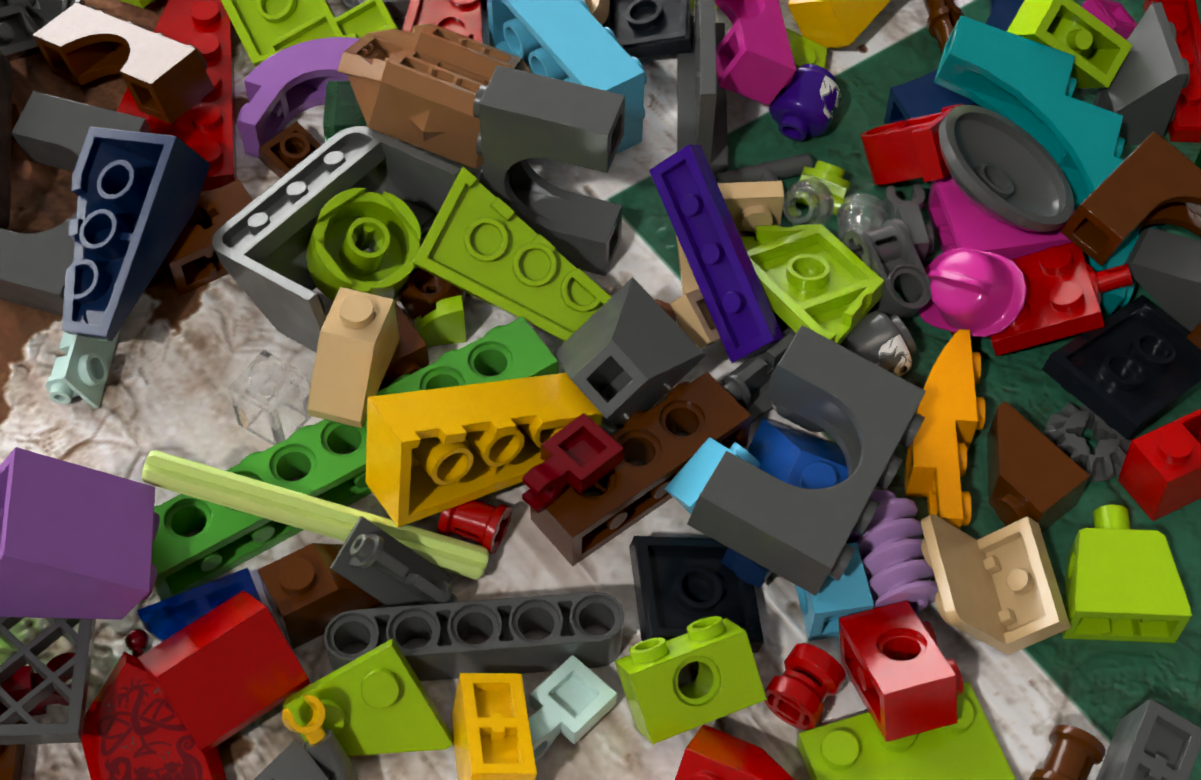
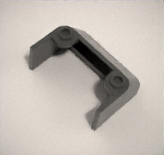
M366 126L349 127L332 136L222 225L212 238V246L221 265L276 330L308 349L317 352L319 334L326 316L321 297L312 291L317 286L313 282L308 270L306 252L316 220L324 205L335 195L352 188H366L365 191L383 194L385 191L397 196L408 205L419 222L422 235L432 226L461 168Z

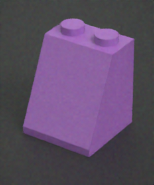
M15 447L0 465V617L122 620L141 600H146L152 593L157 578L156 565L151 564L152 543L157 535L160 522L159 514L154 512L155 487Z

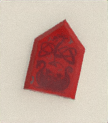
M124 652L85 714L82 746L91 780H227L218 747L216 746L206 754H202L141 665L139 659Z

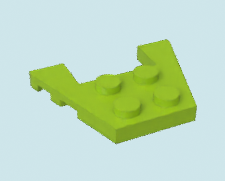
M221 0L255 67L275 53L302 42L329 37L360 39L369 32L389 29L399 30L383 0H366L338 17H335L327 0Z

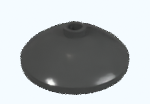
M975 105L957 106L945 116L939 127L942 157L957 187L973 206L998 221L1026 231H1054L1059 229L1072 216L1074 197L1066 176L1048 151L1023 128L992 110Z

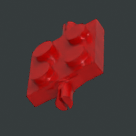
M1073 242L1011 259L1024 274L1027 293L1024 307L1017 319L1002 332L990 336L995 355H1003L1105 327L1100 310L1101 293L1133 285L1128 264L1124 263L1120 266L1094 272L1093 268L1085 262L1082 250Z

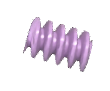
M873 490L870 498L880 504L864 534L861 535L852 530L849 539L851 543L857 542L874 608L907 600L917 614L935 602V594L938 592L937 583L929 581L934 577V572L926 560H924L925 558L921 550L922 540L919 539L923 534L921 522L913 519L918 512L917 506L913 500L896 498L895 494L888 490Z

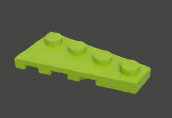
M462 166L413 261V265L516 318L523 316L529 325L562 342H565L611 298L608 293L582 270L576 268L562 256L541 234H537L515 214V211L499 197H495L478 182L477 178L464 166Z

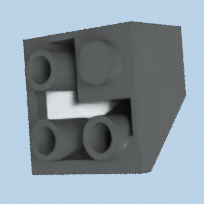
M1162 2L1151 3L1127 39L1133 45L1110 86L1098 89L1093 104L1123 115L1119 137L1125 139L1124 145H1140L1153 131L1163 138L1168 123L1174 120L1176 102L1183 88L1187 87L1189 82L1190 69L1186 58L1181 57L1176 43L1175 25L1168 21Z
M633 277L553 352L576 386L607 420L620 429L638 411H648L706 356Z

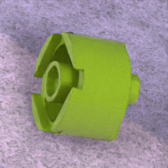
M352 188L332 197L321 209L308 244L306 261L313 282L333 302L340 287L394 299L399 295L400 290L411 276L415 268L413 261L420 249L421 229L415 214L397 196L385 191L383 194L365 191L366 188ZM369 248L372 251V253H369L365 249Z

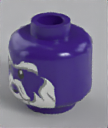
M804 64L796 67L791 83L785 89H781L770 103L769 111L772 119L779 125L778 130L784 136L792 140L802 141L806 137L816 138L826 133L841 101V93L838 85L835 83V77L828 70L814 64Z

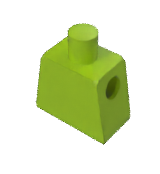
M1111 504L1097 508L1092 514L1094 528L1079 530L1068 553L1063 604L1071 628L1061 632L1062 639L1176 643L1192 617V613L1165 535L1157 530L1131 529L1128 509L1124 506Z

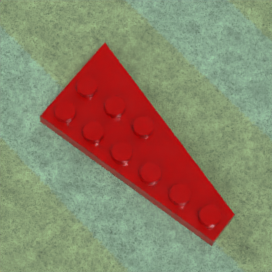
M168 0L154 33H161L167 38L197 48L207 61L208 68L206 72L214 90L172 124L141 112L128 87L116 112L146 119L152 133L173 135L180 138L211 164L202 191L214 190L237 180L233 24L221 0Z

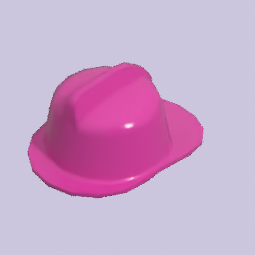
M968 248L948 250L938 255L925 269L927 277L931 280L930 291L932 297L918 313L924 322L951 332L966 329L970 330V336L988 337L1000 333L1017 319L1024 307L1027 293L1024 274L1015 262L998 254Z

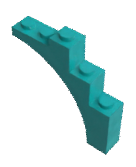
M960 15L944 46L934 83L971 99L983 108L1008 118L1035 138L1053 157L1066 176L1073 193L1074 210L1076 211L1080 204L1124 161L1120 156L1124 148L1125 139L1119 137L1123 115L1072 98L1077 83L1076 78L1070 77L1075 59L1074 55ZM1153 224L1136 231L1102 267L1085 253L1086 263L1093 268L1094 272L1123 265L1142 230L1149 227L1163 229L1166 224ZM1132 277V286L1129 285L1101 293L1100 310L1103 320L1109 317L1117 306L1124 307L1127 305L1135 288L1136 280L1134 277Z

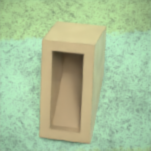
M340 287L319 334L307 405L309 416L358 428L363 427L367 418L368 397L376 396L400 341L394 299Z

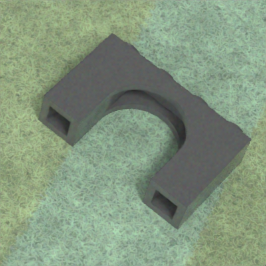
M497 65L488 86L481 85L479 87L473 107L474 117L480 118V131L476 143V152L478 155H482L483 166L479 182L495 197H499L515 211V214L537 234H541L576 268L606 276L621 240L622 205L560 189L539 176L526 159H551L608 173L624 135L625 95Z
M33 91L11 133L29 161L74 172L90 127L152 133L144 118ZM77 211L64 223L43 232L18 233L0 228V300L63 316L66 269L73 263L75 240L68 236L69 220L76 218Z
M801 325L778 363L764 396L824 429L837 442L844 454L848 471L847 479L835 486L822 489L796 487L777 479L726 451L700 493L687 525L816 596L827 576L839 581L856 549L846 544V541L852 530L863 535L880 503L872 500L870 496L876 486L886 491L900 467L903 459L893 455L898 443L909 448L925 417L915 411L926 391Z

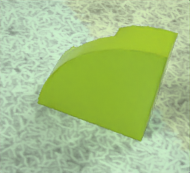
M462 295L438 301L435 310L423 318L419 316L415 319L413 326L425 341L427 347L467 342Z

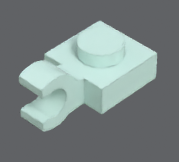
M574 655L569 657L530 693V706L537 711L528 718L535 763L544 756L560 733L571 743L575 744L616 705L617 692Z

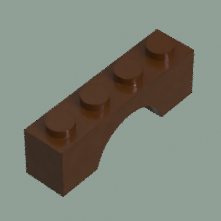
M77 2L33 34L53 74L82 86L100 77L121 73L139 110L169 124L175 122L214 90L206 72L208 68L207 61L194 46L182 44L167 38L161 33H154L136 26L130 21H123L108 15L102 10L97 11Z

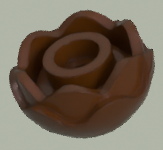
M417 267L400 290L399 301L402 303L407 315L415 320L417 317L421 316L423 318L435 310L438 301L462 295V302H464L466 294L460 288Z

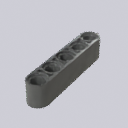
M602 592L358 609L341 612L333 617L325 628L324 641L332 671H335L394 638L419 681L459 679L460 673L523 674L555 671L572 655L588 668H599L610 665L622 652L624 612L621 604L615 597ZM591 625H603L610 631L602 635H591L585 632L584 629ZM534 629H541L550 633V635L540 640H531L523 636L528 631ZM473 634H484L490 637L484 643L477 645L468 644L463 641ZM415 638L429 641L422 648L418 649L403 647L406 642ZM364 643L367 645L359 653L345 654L342 652L350 644Z

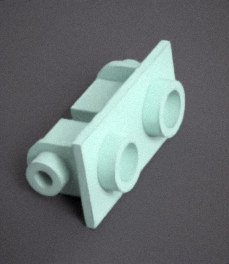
M120 330L113 341L63 333L59 349L65 356L56 357L51 376L46 382L49 398L53 402L68 404L72 398L80 396L94 409L99 408Z

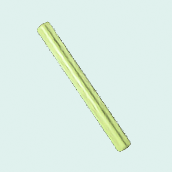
M151 451L146 458L142 470V480L146 484L344 542L359 517L363 516L440 570L474 580L480 579L487 567L489 550L485 547L408 524L397 527L391 519L161 451Z

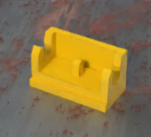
M460 673L451 714L458 780H535L537 771L522 675L519 673Z

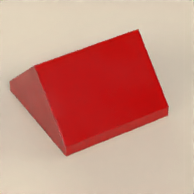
M244 590L138 657L141 665L203 755L285 701L287 697L310 684L307 674L268 608Z

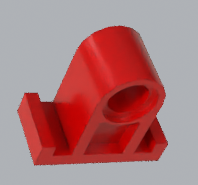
M963 103L943 107L939 113L881 125L862 133L860 136L873 184L884 185L923 177L924 182L944 179L950 172L944 162L940 149L939 127L945 116L953 108L961 106Z

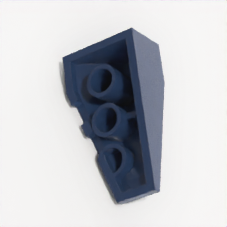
M99 127L89 128L72 174L71 191L78 195L76 218L69 220L68 236L75 240L73 263L66 269L62 318V330L72 335L113 341L195 212L211 164L177 136Z

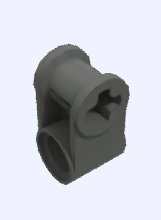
M894 218L885 221L881 228L867 232L855 229L846 233L843 244L884 280L882 298L869 313L880 311L888 317L896 314L904 322L929 302L932 297L930 291L931 280L927 277L928 275L914 247L911 232L902 220ZM895 291L901 295L903 301L896 295Z

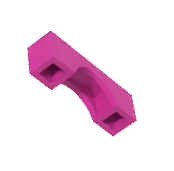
M715 0V5L725 13L733 24L716 48V75L719 86L763 104L770 105L781 89L788 87L796 72L779 1Z

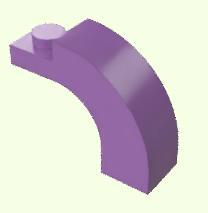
M329 37L302 42L275 53L251 71L244 80L249 103L243 105L237 119V128L241 134L245 154L259 158V147L282 132L295 116L309 108L325 104H342L360 109L348 76L338 72L343 52L357 42L359 38Z

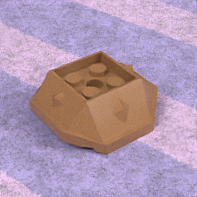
M432 23L415 25L411 32L395 29L369 32L343 52L338 67V72L348 76L368 128L474 169L483 165L482 155H478L476 152V143L480 131V118H475L473 114L474 101L481 85L488 86L497 65L530 73L531 70L524 60L518 56Z

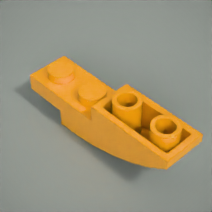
M959 329L943 348L930 371L923 388L926 392L916 412L924 416L925 419L909 448H907L905 462V496L927 497L928 516L935 514L959 530L961 526H968L971 519V495L969 491H961L960 477L965 476L967 452L969 451L975 430H983L986 414L984 397H976L975 385H978L981 376V355L979 352H972L970 330Z

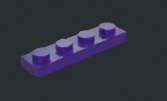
M689 144L651 168L649 172L731 363L744 362L775 345L784 336L701 145Z

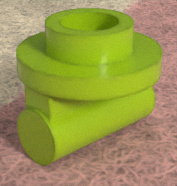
M817 160L814 168L804 166L801 178L794 188L792 201L840 217L852 183L843 179L846 170Z

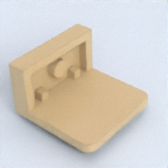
M935 514L921 519V527L925 538L921 541V550L926 562L934 572L938 592L935 594L936 607L948 625L971 635L1007 655L1071 628L1039 523L1026 516L976 540Z

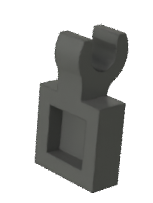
M913 184L911 200L904 201L896 196L894 186H888L883 203L884 210L890 219H900L907 225L913 238L914 247L924 266L926 254L932 253L934 249L932 225L930 222L924 223L921 213L925 200V191L920 184Z

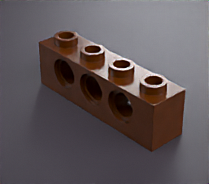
M708 372L691 383L682 382L671 390L664 401L649 411H638L626 421L622 429L611 435L624 448L622 463L581 494L568 483L562 489L557 499L544 511L537 513L530 507L531 520L566 560L574 566L673 498L664 488L709 437L728 449L735 442L745 448L748 443L751 414ZM676 432H684V433H687V434H689V435H687V436H678V435H675V434H673V433H676ZM633 461H641L646 463V465L634 466L629 463ZM588 491H598L603 494L600 496L591 497L584 495L583 493Z

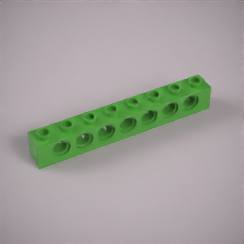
M522 316L507 325H499L492 328L484 337L459 350L454 349L444 353L436 362L413 374H405L396 378L388 387L378 391L376 396L558 374V360ZM367 418L362 428L325 419L315 425L304 426L295 431L290 438L265 451L254 452L246 456L238 465L226 471L348 507L373 493L365 482ZM345 450H355L348 454H339ZM296 476H305L297 481H288ZM180 494L159 506H154V512L159 514L160 522L157 535L152 543L151 564H155L157 568V578L153 589L164 606L300 533L303 529ZM202 530L197 535L191 537H184L187 533L191 531Z

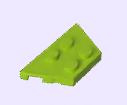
M822 224L795 225L793 227L759 225L756 226L755 236H740L772 310L795 333L803 325L840 345L882 298L884 280Z

